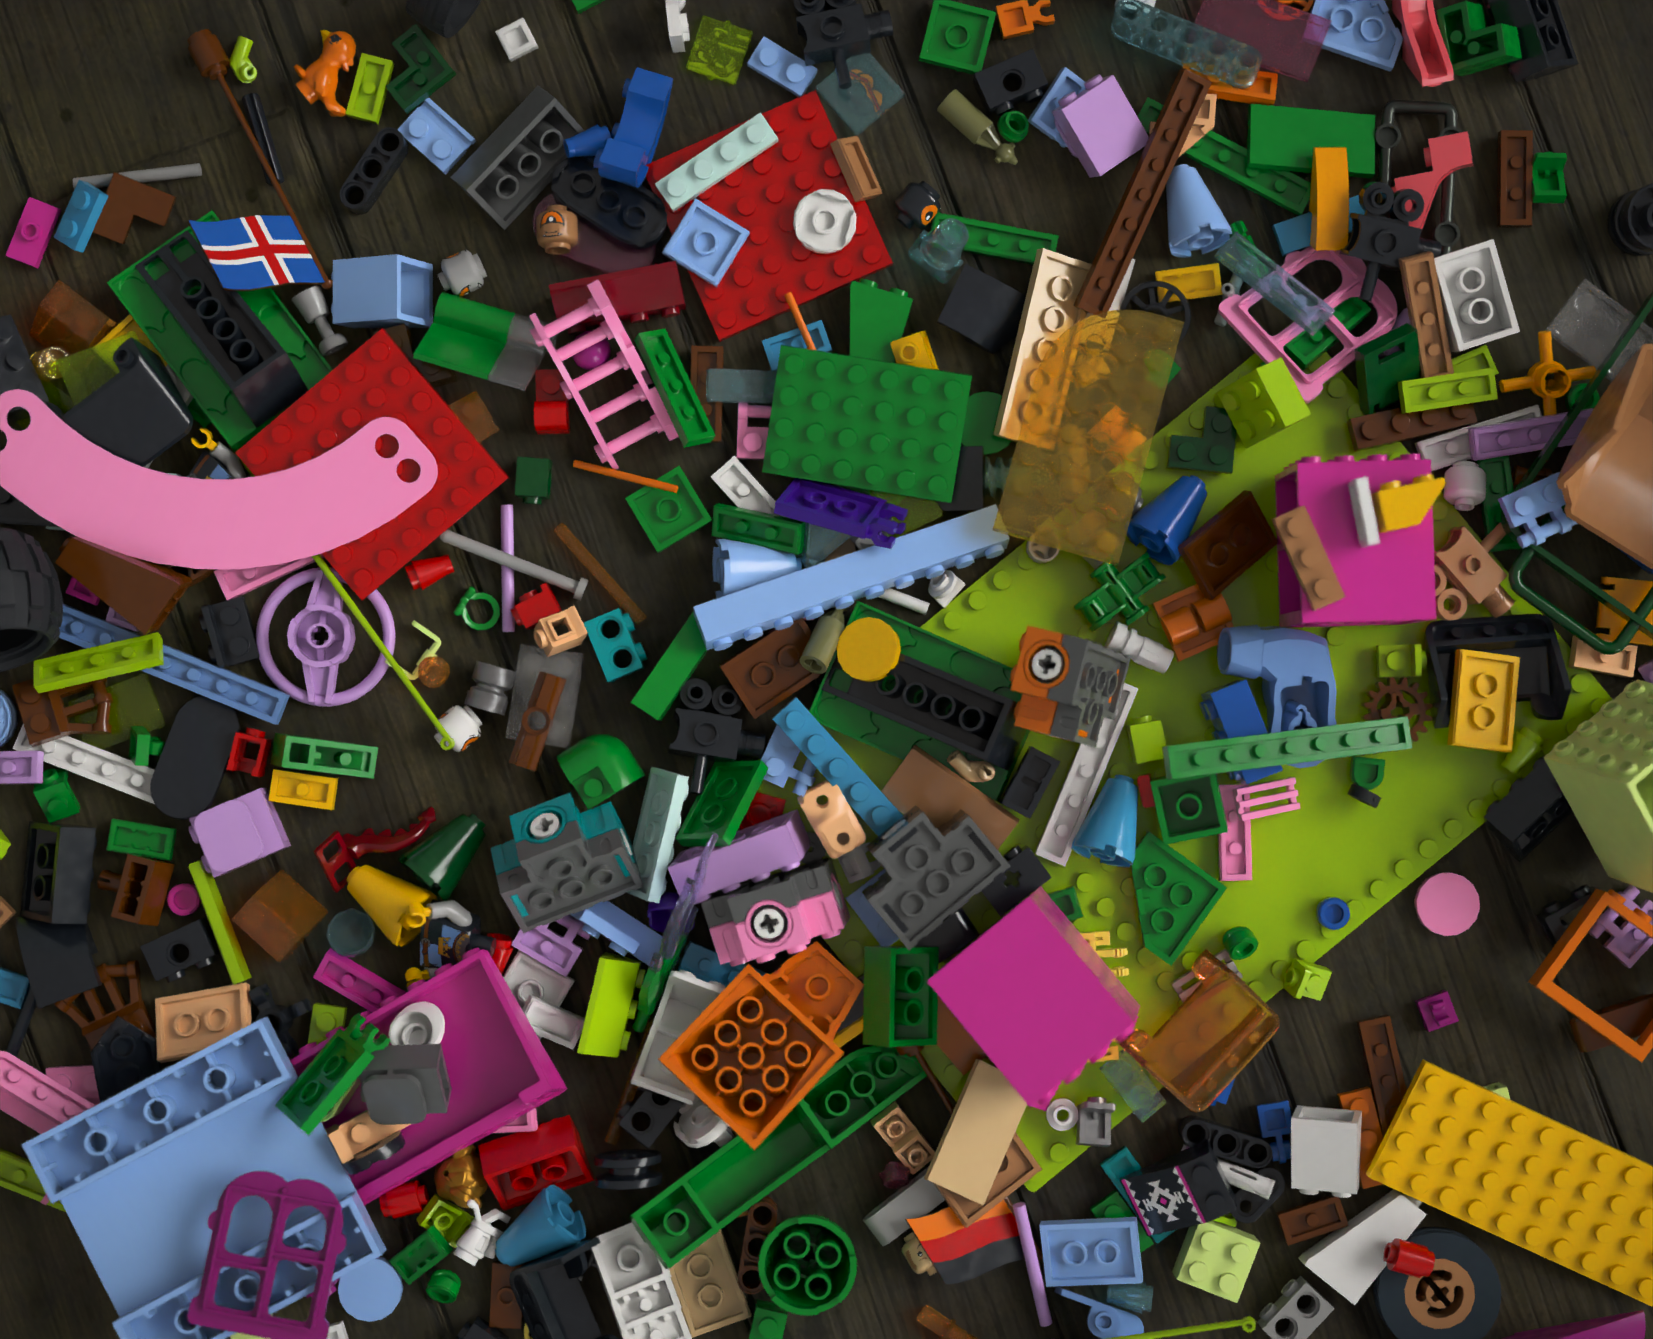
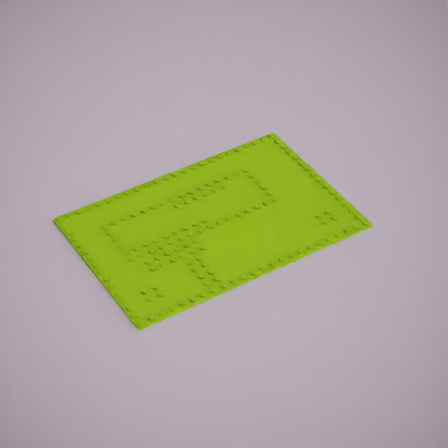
M1325 352L1303 372L1305 374L1313 373L1329 361L1331 357ZM1255 353L1105 476L1110 478L1116 473H1121L1140 486L1142 489L1141 497L1144 501L1139 510L1180 477H1190L1193 475L1201 479L1206 486L1207 497L1190 536L1244 490L1251 491L1277 539L1276 528L1272 522V519L1276 518L1275 475L1284 471V467H1289V464L1301 460V457L1319 456L1321 457V462H1328V460L1334 459L1335 456L1352 455L1354 456V461H1360V459L1367 458L1368 455L1383 454L1387 455V460H1393V458L1400 457L1402 454L1410 453L1401 442L1354 452L1346 421L1365 415L1359 407L1358 390L1341 370L1323 383L1321 393L1306 404L1311 413L1310 416L1247 449L1236 431L1233 471L1231 474L1167 468L1170 436L1179 435L1202 438L1205 407L1224 408L1217 391L1259 368L1258 365L1263 363V360ZM1098 481L1088 489L1087 494H1082L1039 529L1049 530L1057 535L1060 541V550L1054 559L1040 564L1032 561L1026 552L1027 539L920 628L1011 668L1018 664L1021 653L1019 651V642L1021 636L1026 633L1027 626L1087 639L1104 647L1115 623L1118 621L1126 625V618L1119 611L1113 618L1092 632L1089 629L1090 623L1081 611L1075 610L1073 606L1094 590L1100 588L1101 585L1096 578L1090 577L1089 574L1095 569L1083 558L1084 552L1082 550L1075 551L1063 538L1093 509L1105 521V529L1112 528L1124 539L1102 564L1113 558L1115 561L1113 565L1120 573L1130 563L1143 555L1148 548L1141 543L1136 547L1127 537L1123 528L1128 521L1127 518L1117 521L1096 506L1098 494L1094 490L1099 483ZM1440 492L1432 504L1434 552L1440 550L1447 543L1451 534L1450 530L1454 527L1465 526L1480 543L1482 540L1455 507L1444 499V494ZM1277 545L1221 592L1229 607L1234 627L1258 625L1259 627L1279 626ZM1488 553L1508 575L1500 585L1515 601L1513 606L1501 616L1543 615L1538 609L1519 597L1511 589L1508 581L1509 573L1492 553ZM1182 556L1172 565L1160 563L1149 557V560L1160 574L1164 573L1166 578L1138 597L1144 606H1149L1150 610L1128 625V630L1133 628L1137 630L1138 635L1152 639L1172 650L1152 603L1197 583ZM1447 581L1445 589L1453 588ZM1446 599L1443 605L1444 608L1448 610L1450 608V603ZM1482 603L1467 604L1465 614L1459 619L1493 616ZM1436 616L1435 620L1403 625L1295 627L1292 629L1308 631L1325 638L1328 642L1336 682L1335 720L1336 724L1340 725L1369 721L1361 719L1362 715L1368 713V709L1362 707L1361 703L1370 702L1371 700L1366 692L1370 690L1377 692L1378 690L1375 685L1377 682H1382L1387 686V678L1390 677H1377L1376 646L1421 644L1422 651L1426 652V627L1431 622L1441 619ZM1555 630L1570 681L1571 693L1562 720L1538 719L1532 714L1530 701L1516 702L1513 738L1516 731L1520 732L1523 726H1526L1546 739L1542 745L1544 749L1521 769L1518 775L1501 765L1507 753L1447 745L1449 727L1434 729L1432 721H1424L1423 725L1428 731L1426 733L1416 732L1418 741L1412 742L1413 748L1357 756L1385 760L1384 776L1381 784L1374 789L1368 790L1381 797L1377 808L1362 803L1347 794L1353 784L1350 779L1351 757L1328 759L1316 766L1305 768L1281 765L1282 771L1250 783L1249 786L1295 777L1296 784H1294V788L1298 790L1296 800L1300 802L1301 809L1250 819L1252 880L1219 881L1217 834L1167 844L1227 887L1172 966L1143 945L1131 867H1117L1100 863V858L1091 855L1090 859L1073 850L1070 853L1066 866L1034 854L1052 877L1041 885L1046 893L1070 886L1075 887L1084 915L1082 918L1070 921L1079 932L1110 931L1111 944L1096 946V949L1127 948L1128 955L1121 958L1102 957L1101 959L1109 968L1117 966L1129 968V975L1117 978L1140 1005L1137 1014L1139 1018L1135 1023L1136 1026L1133 1028L1134 1039L1119 1043L1116 1041L1109 1045H1118L1119 1060L1095 1062L1094 1064L1087 1062L1081 1070L1082 1073L1071 1083L1066 1085L1064 1081L1061 1082L1050 1103L1058 1098H1066L1077 1107L1084 1101H1087L1088 1097L1106 1098V1103L1116 1104V1111L1111 1113V1129H1113L1282 990L1284 975L1287 969L1291 967L1294 958L1310 963L1316 962L1485 823L1484 816L1486 811L1494 801H1501L1509 793L1511 785L1517 779H1524L1532 771L1534 763L1540 757L1546 756L1558 742L1569 737L1577 730L1581 723L1592 718L1601 710L1605 703L1613 699L1590 671L1569 667L1571 648ZM1218 645L1177 662L1174 655L1170 666L1164 674L1153 669L1150 670L1130 659L1124 683L1138 688V691L1087 815L1107 779L1115 778V775H1124L1134 780L1133 784L1138 787L1137 778L1139 775L1150 773L1151 778L1166 775L1164 759L1139 764L1133 763L1126 726L1134 724L1133 718L1152 715L1153 720H1161L1166 746L1213 740L1211 732H1214L1215 728L1210 719L1206 720L1199 705L1203 701L1201 694L1236 680L1247 679L1267 729V708L1262 693L1263 678L1258 676L1257 679H1249L1222 674L1217 660ZM1426 666V669L1422 670V676L1405 678L1408 680L1407 686H1410L1413 682L1419 683L1417 692H1427L1428 695L1423 701L1430 704ZM1394 677L1396 684H1398L1402 677ZM1400 691L1401 693H1403V698L1405 700H1407L1410 703H1415L1410 695L1403 691ZM1385 695L1378 702L1377 709H1380L1386 701ZM1396 707L1391 710L1392 716L1398 717L1399 714L1403 713L1402 707ZM1430 709L1426 710V715L1431 716ZM1417 714L1413 715L1410 719L1409 727L1415 722ZM822 725L880 791L903 761ZM1033 731L1029 732L1004 789L1006 790L1029 746L1060 761V764L1030 819L993 800L1020 819L998 849L1002 856L1016 845H1019L1020 848L1027 845L1035 853L1080 745L1079 743ZM801 750L793 765V768L802 771L807 757ZM816 769L813 775L816 779L812 787L827 780L818 769ZM1227 773L1217 774L1219 785L1238 784L1235 779L1230 780ZM788 777L784 788L763 779L757 792L785 799L786 803L783 814L797 809L806 832H815L797 800L799 795L792 792L797 780ZM1282 786L1250 793V799L1286 792V787ZM1138 789L1136 846L1147 831L1163 841L1156 806L1144 808ZM825 795L817 797L816 801L819 804H825L828 798ZM1288 798L1250 806V811L1288 804ZM852 808L865 832V843H871L878 835ZM810 846L808 851H812L813 847ZM870 851L865 853L869 862L877 860ZM825 852L822 859L830 857L827 852ZM832 858L844 899L884 869L881 865L874 871V874L849 883L838 858ZM799 861V862H800V865H799V866L805 865V863H802L801 861ZM779 868L771 871L770 874L779 873L782 870ZM1009 870L1006 871L1007 879L1003 883L1005 885L1011 883L1015 886L1018 883L1016 877L1020 873L1018 871L1016 873H1012ZM981 891L977 895L974 894L970 897L968 902L962 906L980 933L978 937L1013 909L1011 908L1000 916ZM1328 897H1336L1343 900L1350 910L1349 921L1344 927L1337 930L1325 928L1318 922L1316 917L1318 904ZM845 899L850 919L845 928L841 930V934L824 940L848 970L857 978L864 973L865 946L881 945ZM1238 926L1249 928L1258 941L1257 949L1251 956L1245 959L1234 960L1231 958L1243 977L1188 1011L1172 987L1171 982L1225 949L1222 943V936L1226 931ZM977 938L938 964V971ZM898 939L890 946H904V944ZM1221 960L1180 987L1184 991L1226 963L1224 960ZM1229 970L1187 998L1189 1001L1230 976L1232 974ZM924 1045V1049L920 1051L933 1074L957 1102L970 1071L963 1075L938 1045ZM988 1056L982 1060L994 1066V1063ZM1028 1105L1015 1131L1042 1168L1041 1171L1024 1183L1031 1192L1040 1189L1091 1147L1076 1145L1077 1123L1069 1130H1056L1048 1123L1046 1111L1032 1106L1029 1107ZM1062 1109L1057 1112L1058 1120L1063 1121L1067 1119V1110Z

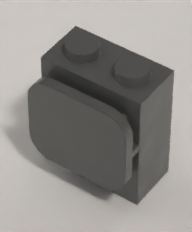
M441 1044L388 1045L383 1050L371 1053L374 1056L373 1060L357 1077V1080H361L362 1102H366L370 1118L378 1124H417L426 1118V1114L447 1113L452 1088Z

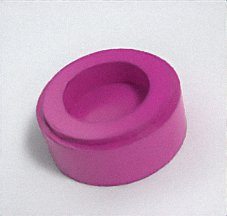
M183 883L174 886L170 890L167 903L172 912L177 915L186 916L199 909L201 899L196 886Z

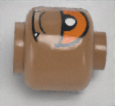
M550 205L546 211L541 212L537 216V242L539 246L545 249L546 253L553 255L567 254L578 243V219L574 213L567 210L566 206Z

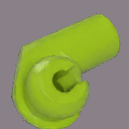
M238 36L229 60L230 67L237 79L247 84L253 82L257 77V69L248 58L253 41L246 37Z

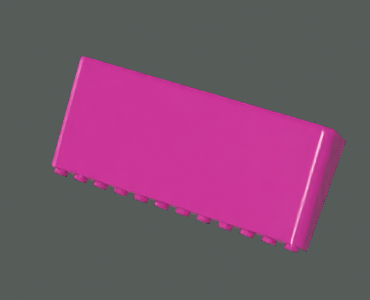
M479 947L474 948L461 956L463 960L453 966L450 963L438 968L434 972L436 976L426 982L424 979L416 981L407 987L408 992L400 997L393 995L380 1002L381 1008L372 1013L365 1011L360 1014L366 1019L361 1025L360 1030H363L370 1022L379 1029L378 1033L374 1036L377 1040L382 1033L389 1038L391 1023L408 1005L423 1001L435 1004L441 1010L445 1019L444 1035L439 1044L442 1046L452 1088L447 1113L426 1114V1118L422 1122L411 1124L401 1129L400 1132L406 1141L402 1149L384 1161L381 1160L373 1163L365 1171L353 1175L348 1174L364 1206L567 1090L563 1079L488 950H480ZM343 1026L329 1031L325 1035L327 1039L321 1043L312 1042L298 1050L300 1055L290 1060L298 1077L339 1029L345 1030ZM361 1083L343 1111L337 1116L322 1122L325 1129L334 1124L340 1125L368 1110L366 1102H362Z

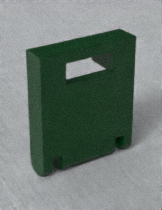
M1409 323L1354 349L1359 407L1364 415L1373 414L1374 409L1379 411L1399 401L1397 382L1421 378L1418 332ZM1394 346L1401 349L1378 361V354Z

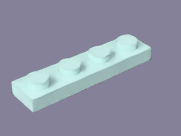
M760 112L656 182L655 186L671 210L675 212L779 142V139Z

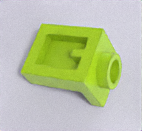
M1421 644L1377 645V677L1422 676V670H1425L1427 666L1426 652L1422 651Z
M1294 958L1291 967L1287 969L1284 975L1283 988L1294 998L1301 999L1302 996L1321 1001L1332 971L1327 967Z

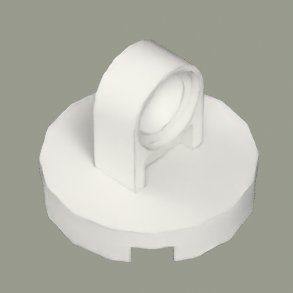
M696 1095L692 1105L684 1103L679 1109V1112L682 1114L679 1122L676 1123L674 1121L675 1135L688 1147L699 1148L714 1141L721 1148L735 1137L727 1125Z

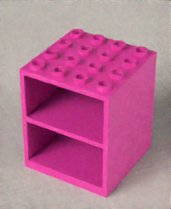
M1380 454L1368 455L1367 458L1360 459V461H1354V456L1345 455L1335 456L1334 459H1330L1328 462H1321V457L1310 456L1301 457V460L1289 464V467L1283 468L1284 471L1275 475L1276 517L1305 505L1345 595L1343 599L1312 611L1277 533V540L1279 542L1277 544L1279 627L1403 625L1436 619L1433 507H1430L1420 524L1384 533H1379L1378 529L1380 543L1361 547L1348 487L1350 481L1362 477L1368 478L1371 494L1381 491V484L1393 481H1400L1401 486L1413 484L1412 478L1431 474V459H1421V454H1402L1400 457L1393 458V460H1387V455Z
M1041 886L927 980L929 985L1029 1107L1036 1102L1042 1106L1056 1094V1091L1059 1089L1058 1086L1062 1081L1068 1085L1082 1073L1081 1070L1087 1063L1086 1061L1090 1060L1094 1064L1108 1052L1107 1049L1110 1047L1109 1045L1113 1039H1116L1118 1043L1124 1040L1134 1031L1133 1028L1136 1026L1135 1023L1139 1018L1137 1015L1140 1009L1138 1002Z

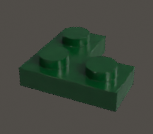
M417 24L413 25L392 42V45L410 67L385 87L406 114H408L456 76V73Z
M1205 407L1202 438L1179 435L1170 436L1167 468L1224 474L1232 473L1236 429L1225 408Z

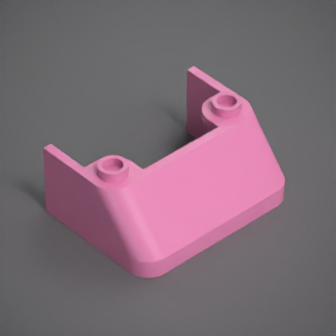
M0 1051V1110L38 1133L43 1134L95 1106L12 1054ZM45 1194L41 1203L47 1205L49 1198Z

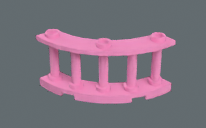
M596 280L587 285L593 296L587 299V304L553 322L542 326L536 314H531L529 317L535 327L530 329V332L538 347L545 345L565 380L559 384L567 399L574 398L598 442L593 447L602 463L608 461L612 469L617 470L619 466L612 454L656 431L658 434L665 431L669 441L679 436L656 387L648 388L653 382L600 281ZM594 314L596 317L601 314L603 315L605 321L600 323V327L557 350L555 349L550 337ZM615 337L621 351L616 353L617 357L572 380L562 361L605 338L611 340ZM631 367L638 383L633 385L634 389L589 411L579 391L622 368L627 370ZM648 399L655 413L650 416L651 420L606 443L596 423L638 400L643 402Z

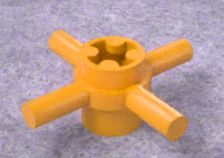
M1551 331L1538 332L1540 362L1530 367L1527 376L1500 380L1499 387L1502 393L1530 388L1534 394L1543 398L1544 416L1557 414L1556 398L1562 397L1568 392L1571 382L1591 379L1596 372L1595 366H1587L1566 370L1562 364L1553 360ZM1548 373H1554V379L1546 381L1545 377Z

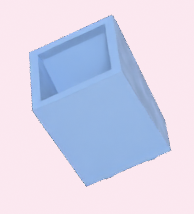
M398 254L333 260V272L331 274V280H333V303L331 306L333 324L349 328H390L400 324H405L409 328H430L433 323V264Z

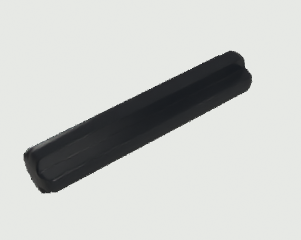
M257 93L246 94L242 97V102L250 129L278 183L281 184L284 182V177L260 96ZM262 166L266 183L269 186H273L264 167Z

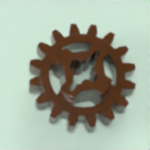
M1394 677L1387 678V686L1382 682L1375 683L1378 691H1367L1366 694L1371 700L1370 702L1361 703L1362 707L1368 709V713L1362 715L1361 719L1373 721L1397 718V716L1391 715V710L1396 707H1402L1403 713L1399 714L1398 717L1408 716V721H1410L1413 715L1417 714L1415 722L1410 727L1412 742L1418 741L1416 732L1426 733L1428 730L1423 723L1433 719V717L1426 715V710L1432 708L1433 705L1423 701L1428 693H1418L1419 683L1417 682L1407 686L1408 680L1405 677L1400 678L1398 684H1396ZM1400 691H1403L1410 695L1415 703H1410L1407 700H1405L1403 698V693H1401ZM1385 695L1386 701L1380 709H1377L1378 702Z

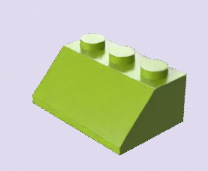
M605 952L599 958L577 1053L618 1058L621 1050L627 1051L631 1032L626 1031L628 1018L634 1020L639 1002L633 1000L636 987L641 988L646 973L645 969H640L642 961Z

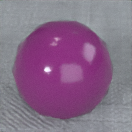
M584 331V332H582V333L579 334L574 340L580 338L581 336H583V335H585V334H587V333H589V332H591V331ZM607 338L573 355L572 358L577 366L585 370H592L609 361L611 345Z

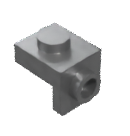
M1088 1097L1087 1101L1077 1106L1076 1145L1111 1146V1113L1116 1111V1104L1106 1103L1107 1099L1103 1097Z

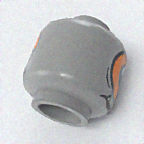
M463 250L443 259L441 262L443 272L437 274L445 292L451 289L454 295L459 297L481 288L484 285L483 278L487 277L478 254L472 255L468 250Z

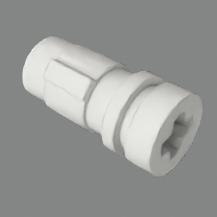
M1118 621L1110 631L1104 646L1130 657L1133 662L1150 670L1153 669L1161 674L1167 671L1174 656V651L1152 639L1138 635L1137 630L1133 628L1128 630L1127 625Z

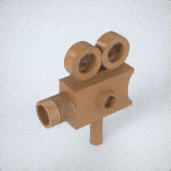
M1501 522L1480 543L1465 526L1452 528L1447 543L1440 550L1434 552L1436 616L1444 621L1457 620L1465 614L1467 604L1480 603L1485 606L1494 618L1503 615L1513 606L1515 601L1500 585L1508 575L1488 554L1506 535ZM1448 581L1453 588L1445 589L1446 582ZM1446 599L1450 603V608L1448 610H1446L1443 605Z

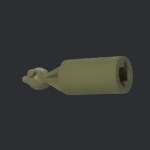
M954 89L939 105L937 111L974 145L977 144L996 151V158L994 159L996 163L1008 162L1013 165L1018 163L1014 155L1015 144L1013 142L1002 144L993 122L957 89Z
M851 606L840 610L834 607L818 619L800 657V664L806 670L816 674L826 672L837 649L839 637L845 629L843 612L849 610Z

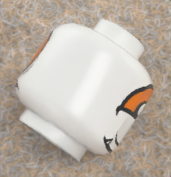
M454 705L438 718V721L449 736L454 739L455 745L452 749L456 752L464 751L481 736L479 727L483 724L467 705L463 708L459 705ZM437 730L438 733L434 735V738L440 744L443 737Z

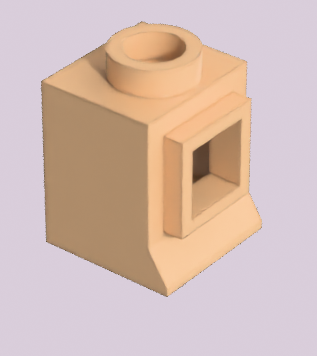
M575 605L564 611L539 619L534 628L535 642L540 649L543 648L547 657L581 645L588 634ZM566 624L569 632L557 636L553 627Z

